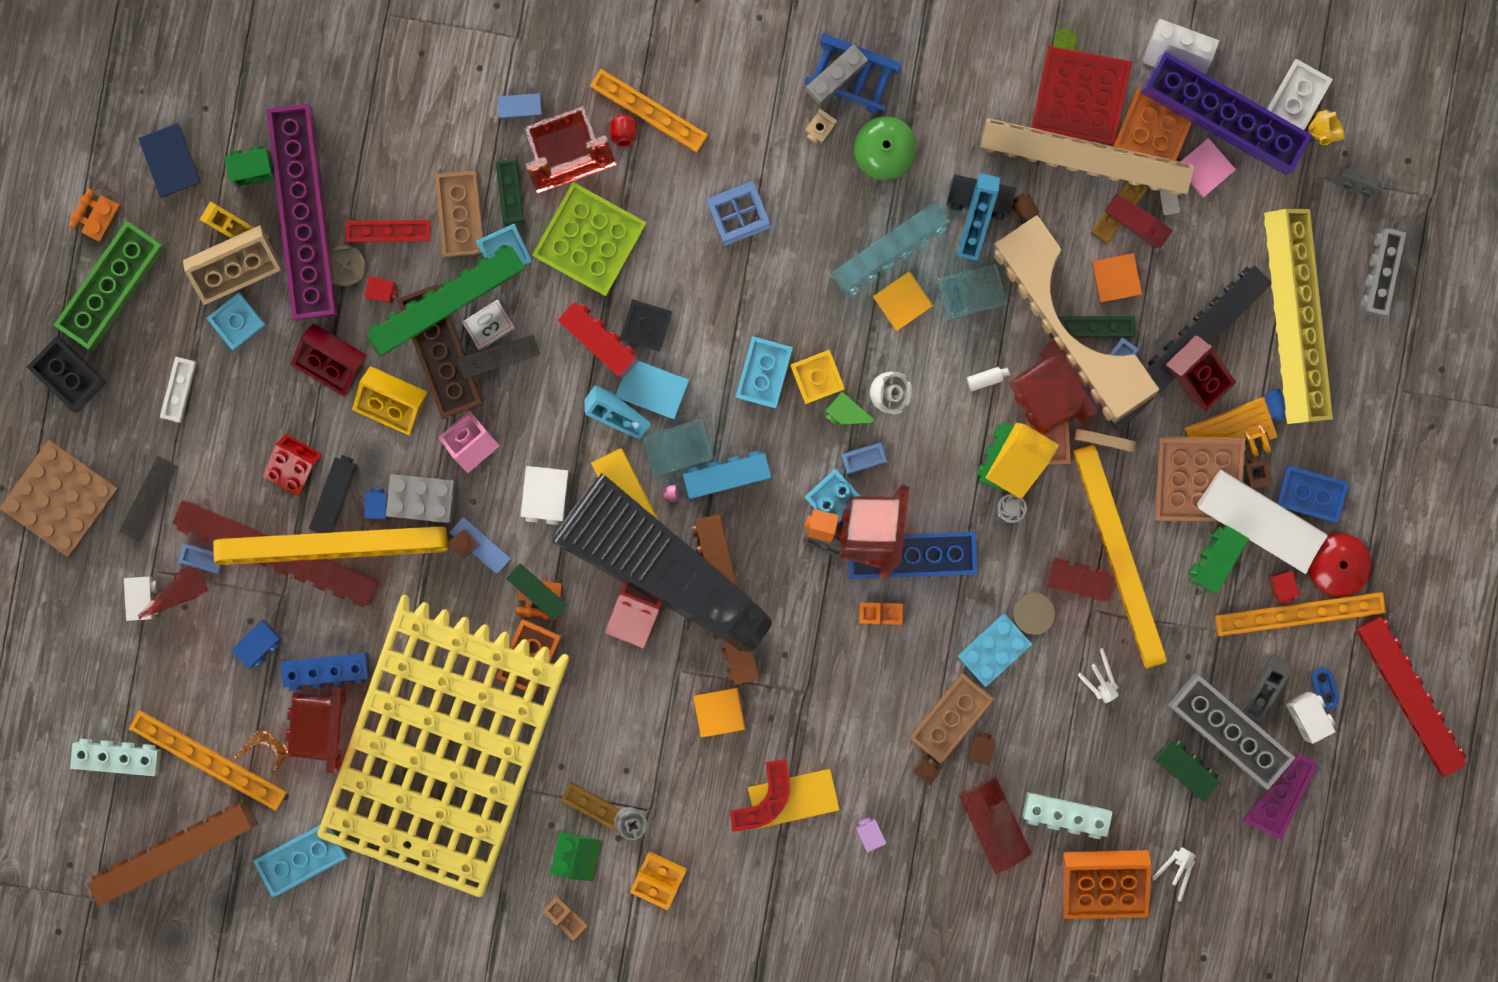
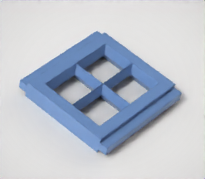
M753 181L706 199L724 246L772 228ZM751 194L755 205L740 211L736 200ZM732 202L736 213L721 218L717 207ZM756 209L760 220L745 225L742 214ZM738 216L742 227L727 233L723 222Z

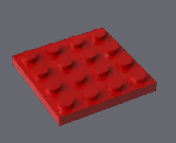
M1048 45L1031 128L1114 145L1132 61Z

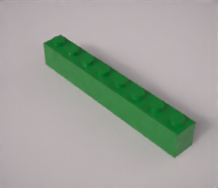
M505 246L499 248L494 252V257L490 259L485 257L478 261L476 268L463 270L458 274L459 278L454 281L448 279L440 285L442 288L436 292L433 289L422 296L423 300L418 303L415 300L404 307L405 311L400 314L397 311L386 317L387 321L382 325L378 322L369 327L366 338L378 357L381 358L522 272L525 266L512 246L507 249Z

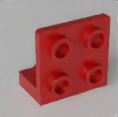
M285 434L275 445L263 477L299 496L311 470L320 461L322 453Z

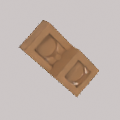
M558 896L542 911L574 942L590 927Z

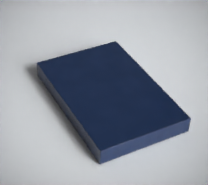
M178 123L138 138L161 198L201 183Z

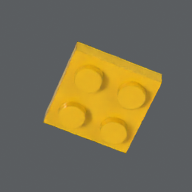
M830 350L790 365L805 405L845 389Z

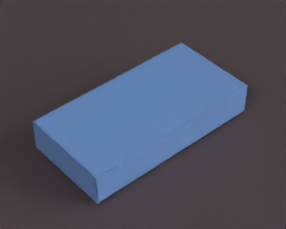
M540 93L498 97L500 119L542 115Z
M882 442L841 454L847 474L887 463Z
M188 543L183 544L178 561L179 564L220 575L222 565L214 563V551Z

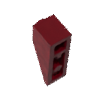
M1118 194L1114 196L1105 209L1107 214L1153 248H1161L1173 231L1157 218Z

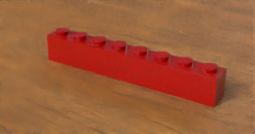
M1375 617L1356 628L1355 631L1439 775L1446 777L1467 765L1464 760L1466 755L1461 747L1457 748L1454 743L1456 738L1450 729H1446L1443 724L1445 719L1439 710L1436 711L1433 707L1434 700L1432 696L1423 690V681L1418 674H1414L1411 667L1413 664L1407 655L1404 656L1400 650L1402 645L1396 637L1393 638L1391 635L1390 624L1386 619Z

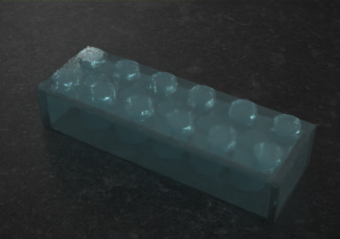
M934 201L831 272L829 278L843 298L847 295L851 298L860 292V286L864 283L868 286L876 281L878 278L877 274L880 272L886 274L894 268L896 261L899 259L901 262L912 256V250L915 248L921 250L929 244L931 237L935 236L938 238L948 229L947 226L950 221L937 202Z

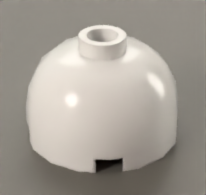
M891 371L882 373L874 379L870 388V398L878 410L889 414H899L903 412L902 409L905 405H909L912 397V385L905 378L907 377L905 374Z

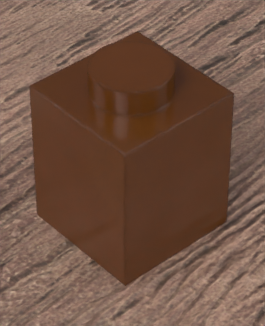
M463 529L448 542L461 559H465L481 545L468 529Z
M979 732L978 735L973 734L967 756L968 760L986 765L990 764L995 740L991 739V734Z

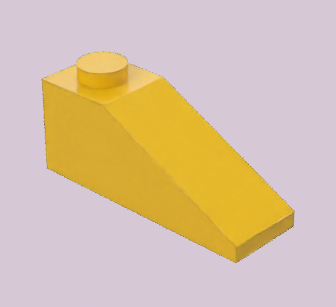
M212 202L208 204L199 219L230 238L254 228Z

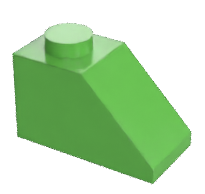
M843 392L825 410L828 414L826 418L834 425L837 423L840 425L870 424L874 420Z

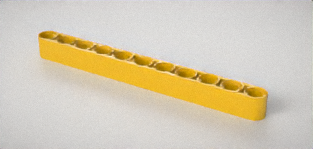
M1094 444L1073 450L1075 461L1143 664L1148 669L1166 663V656Z
M423 527L218 539L213 542L215 564L230 565L444 552L448 550L447 528Z

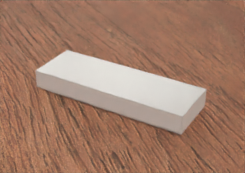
M175 356L160 418L182 423L197 362Z

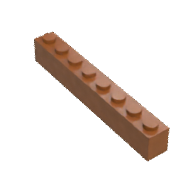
M720 514L695 520L692 529L694 537H699L701 544L697 546L698 554L737 586ZM724 640L725 648H722L724 661H729L730 668L726 669L729 681H734V685L758 680L759 676L753 651H739Z

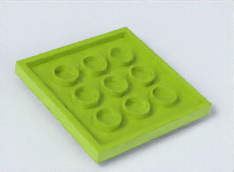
M572 182L532 256L606 297L647 222Z

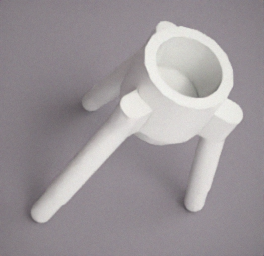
M1101 648L1100 653L1109 681L1105 682L1095 664L1092 665V668L1101 683L1098 686L1099 691L1081 673L1078 674V677L1094 692L1098 700L1102 698L1104 703H1108L1119 696L1116 691L1118 686L1114 681L1105 651Z
M1182 847L1179 852L1175 850L1168 861L1152 877V880L1155 881L1177 859L1175 864L1179 865L1180 868L1172 883L1173 885L1177 884L1184 869H1187L1178 896V901H1182L1192 867L1195 864L1194 859L1196 855Z

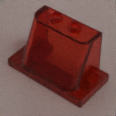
M584 106L524 127L535 157V161L527 163L526 167L537 193L616 165L606 135L595 138Z
M1052 340L1046 344L1040 353L1041 362L1009 382L1016 394L1014 395L1016 402L1019 406H1023L1026 411L1025 416L1028 422L1033 424L1038 433L1043 436L1076 418L1083 427L1090 423L1098 413L1055 340Z
M901 485L892 497L850 496L841 518L844 521V526L839 534V539L842 540L840 558L879 567L880 578L887 579L901 562L909 486Z
M347 686L332 687V695L297 692L293 694L291 708L289 707L287 711L290 729H286L285 741H288V756L326 761V773H336L340 770L342 749H339L342 708L346 705Z

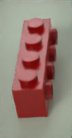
M573 302L557 321L618 377L623 379L639 361L635 357L637 352L629 345L624 347L620 343L622 339L614 331L609 333L605 330L606 324L598 317L593 319L589 315L591 310L583 303L578 305L576 302Z

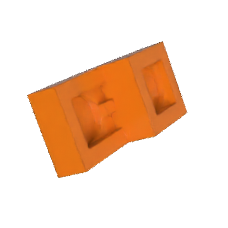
M860 602L859 623L904 625V604Z

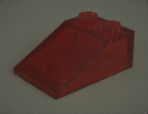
M191 566L173 574L175 578L168 581L137 615L138 618L141 619L174 607L208 592L200 568L192 570Z

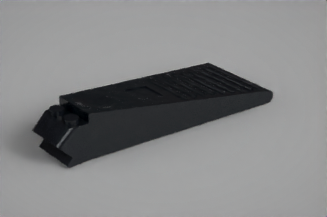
M603 473L598 478L595 477L554 534L555 538L552 542L555 545L719 636L739 651L751 652L755 650L772 625V619L756 603L751 601L752 599Z

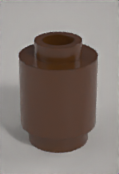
M1022 193L1014 198L1012 208L1021 223H1026L1036 215L1039 216L1038 213L1040 211L1030 195L1025 196Z

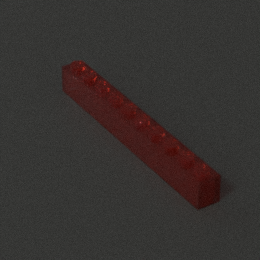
M186 500L181 501L172 523L178 526V531L189 534V531L196 533V538L208 542L209 539L215 541L218 539L270 536ZM328 559L257 563L265 567L267 564L275 566L274 570L284 575L287 572L294 574V579L300 582L311 581L314 583L313 587L325 591L326 588L334 591L332 595L341 599H345V596L353 599V604L364 607L365 604L371 605L380 584L378 580Z

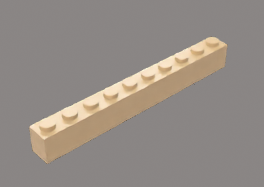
M990 118L986 119L980 147L990 153L1000 151L1004 152L1008 157L1016 158L1017 156H1022L1030 162H1037L1039 160L1046 162V165L1058 167V165L1066 166V169L1078 172L1083 170L1087 171V174L1091 176H1099L1101 174L1108 176L1107 178L1113 181L1123 179L1127 180L1131 185L1140 186L1145 184L1149 185L1150 189L1158 191L1167 189L1175 195L1188 194L1194 171L1192 164Z

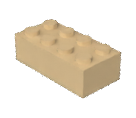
M261 225L183 260L184 271L203 305L281 270L279 259Z

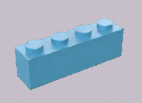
M979 173L959 240L957 256L978 261L998 195L1000 178Z
M759 450L748 453V458L740 459V456L728 458V463L721 465L719 461L707 464L708 468L699 470V466L686 469L687 473L683 474L689 499L770 479L771 474L765 453L761 454Z

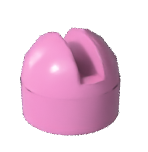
M671 485L664 489L663 498L667 502L679 501L677 485Z

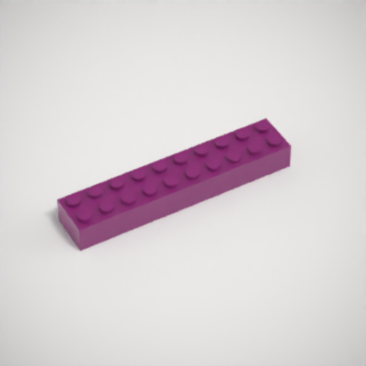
M310 104L267 109L292 318L295 321L338 316L313 107Z

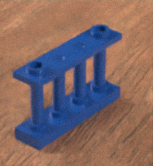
M823 33L819 44L823 46L822 49L824 50L813 78L806 76L804 84L808 85L825 70L831 52L838 51L843 54L853 44ZM856 46L868 59L867 65L861 69L852 93L839 89L833 95L867 107L866 111L870 113H883L885 106L880 105L890 75H893V73L898 74L902 63ZM877 66L882 68V75L872 101L860 97L870 68Z

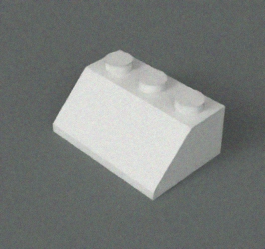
M1159 19L1155 25L1142 63L1154 67L1159 56L1167 52L1206 74L1220 40Z

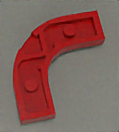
M786 759L765 762L768 792L759 804L752 807L729 810L732 832L765 826L782 812L790 792Z

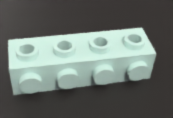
M79 739V742L72 744L70 769L146 776L159 775L162 749H155L156 745L143 744V748L134 747L135 743L122 742V745L119 746L113 745L114 741L101 740L100 744L92 743V739Z
M1027 792L1022 817L1027 820V824L1039 826V822L1048 824L1047 828L1060 830V827L1068 828V832L1080 835L1082 831L1089 833L1088 837L1101 839V836L1107 837L1112 811Z

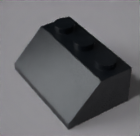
M954 174L950 182L946 205H950V209L962 211L963 208L969 209L977 179ZM999 184L998 195L991 215L992 218L1003 220L1004 217L1010 215L1017 187Z

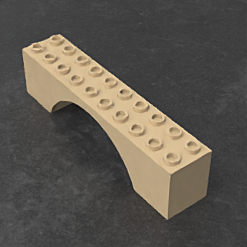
M1036 215L996 242L994 257L999 265H1005V273L1012 283L1016 281L1019 288L1017 290L1024 300L1028 299L1030 301L1031 311L1036 317H1041L1043 322L1041 325L1047 334L1052 333L1055 337L1053 342L1060 352L1064 350L1067 363L1072 369H1077L1079 372L1078 378L1084 386H1089L1091 389L1090 396L1096 404L1100 402L1103 406L1102 413L1108 421L1112 420L1115 424L1155 397L1159 388L1135 354L1113 356L1098 353L1080 344L1062 326L1054 311L1050 293L1052 272L1061 256L1062 249L1039 216Z

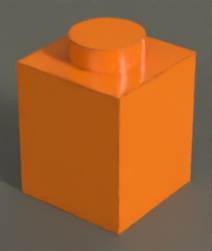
M814 509L811 516L807 515L804 528H807L806 536L831 543L835 535L839 515Z

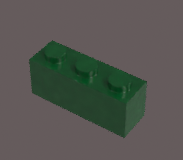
M1169 739L1153 759L1200 800L1205 801L1221 783L1216 779L1219 775L1211 768L1206 770L1200 764L1203 761L1195 754L1190 756L1184 750L1187 747L1179 740L1174 742Z

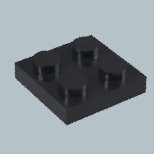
M632 299L620 337L621 341L661 352L672 311Z

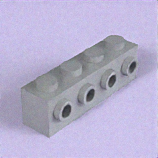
M1385 228L1376 234L1374 245L1377 247L1375 254H1372L1369 265L1372 266L1371 274L1367 275L1365 287L1368 288L1366 295H1363L1361 300L1362 313L1382 318L1389 315L1406 237L1405 232Z

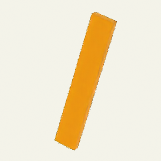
M602 69L599 70L590 85V88L696 153H698L708 137V134Z

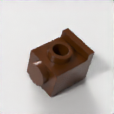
M1260 457L1247 460L1248 464L1244 465L1247 485L1252 489L1272 485L1267 460L1261 461ZM1254 469H1257L1259 471V475L1257 477H1254L1252 474V471Z
M925 754L912 770L925 783L930 785L938 777L939 771L942 768Z

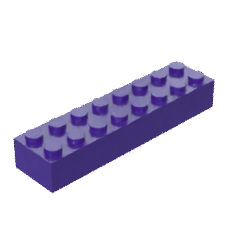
M1167 52L1159 56L1140 91L1144 96L1284 175L1293 172L1312 137V134Z

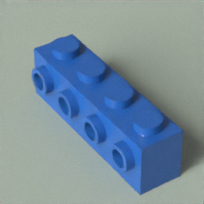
M368 652L281 662L283 687H289V691L301 690L302 685H310V688H321L323 683L330 682L332 686L344 685V681L352 680L353 684L365 683V679L371 678Z

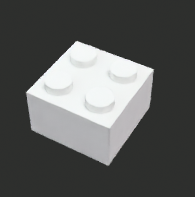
M1305 692L1285 703L1304 741L1313 744L1335 732L1333 728L1335 722L1330 714L1326 715L1323 709L1325 703L1320 695L1316 696L1314 693Z

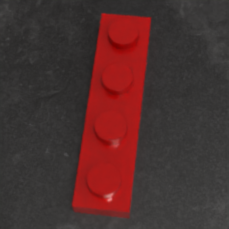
M431 220L345 221L346 243L431 242Z

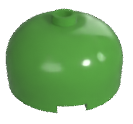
M891 116L876 117L865 123L858 131L854 141V158L858 167L864 174L875 180H895L903 176L913 165L917 154V142L911 128L902 120ZM889 142L891 146L887 149L884 148L882 144Z

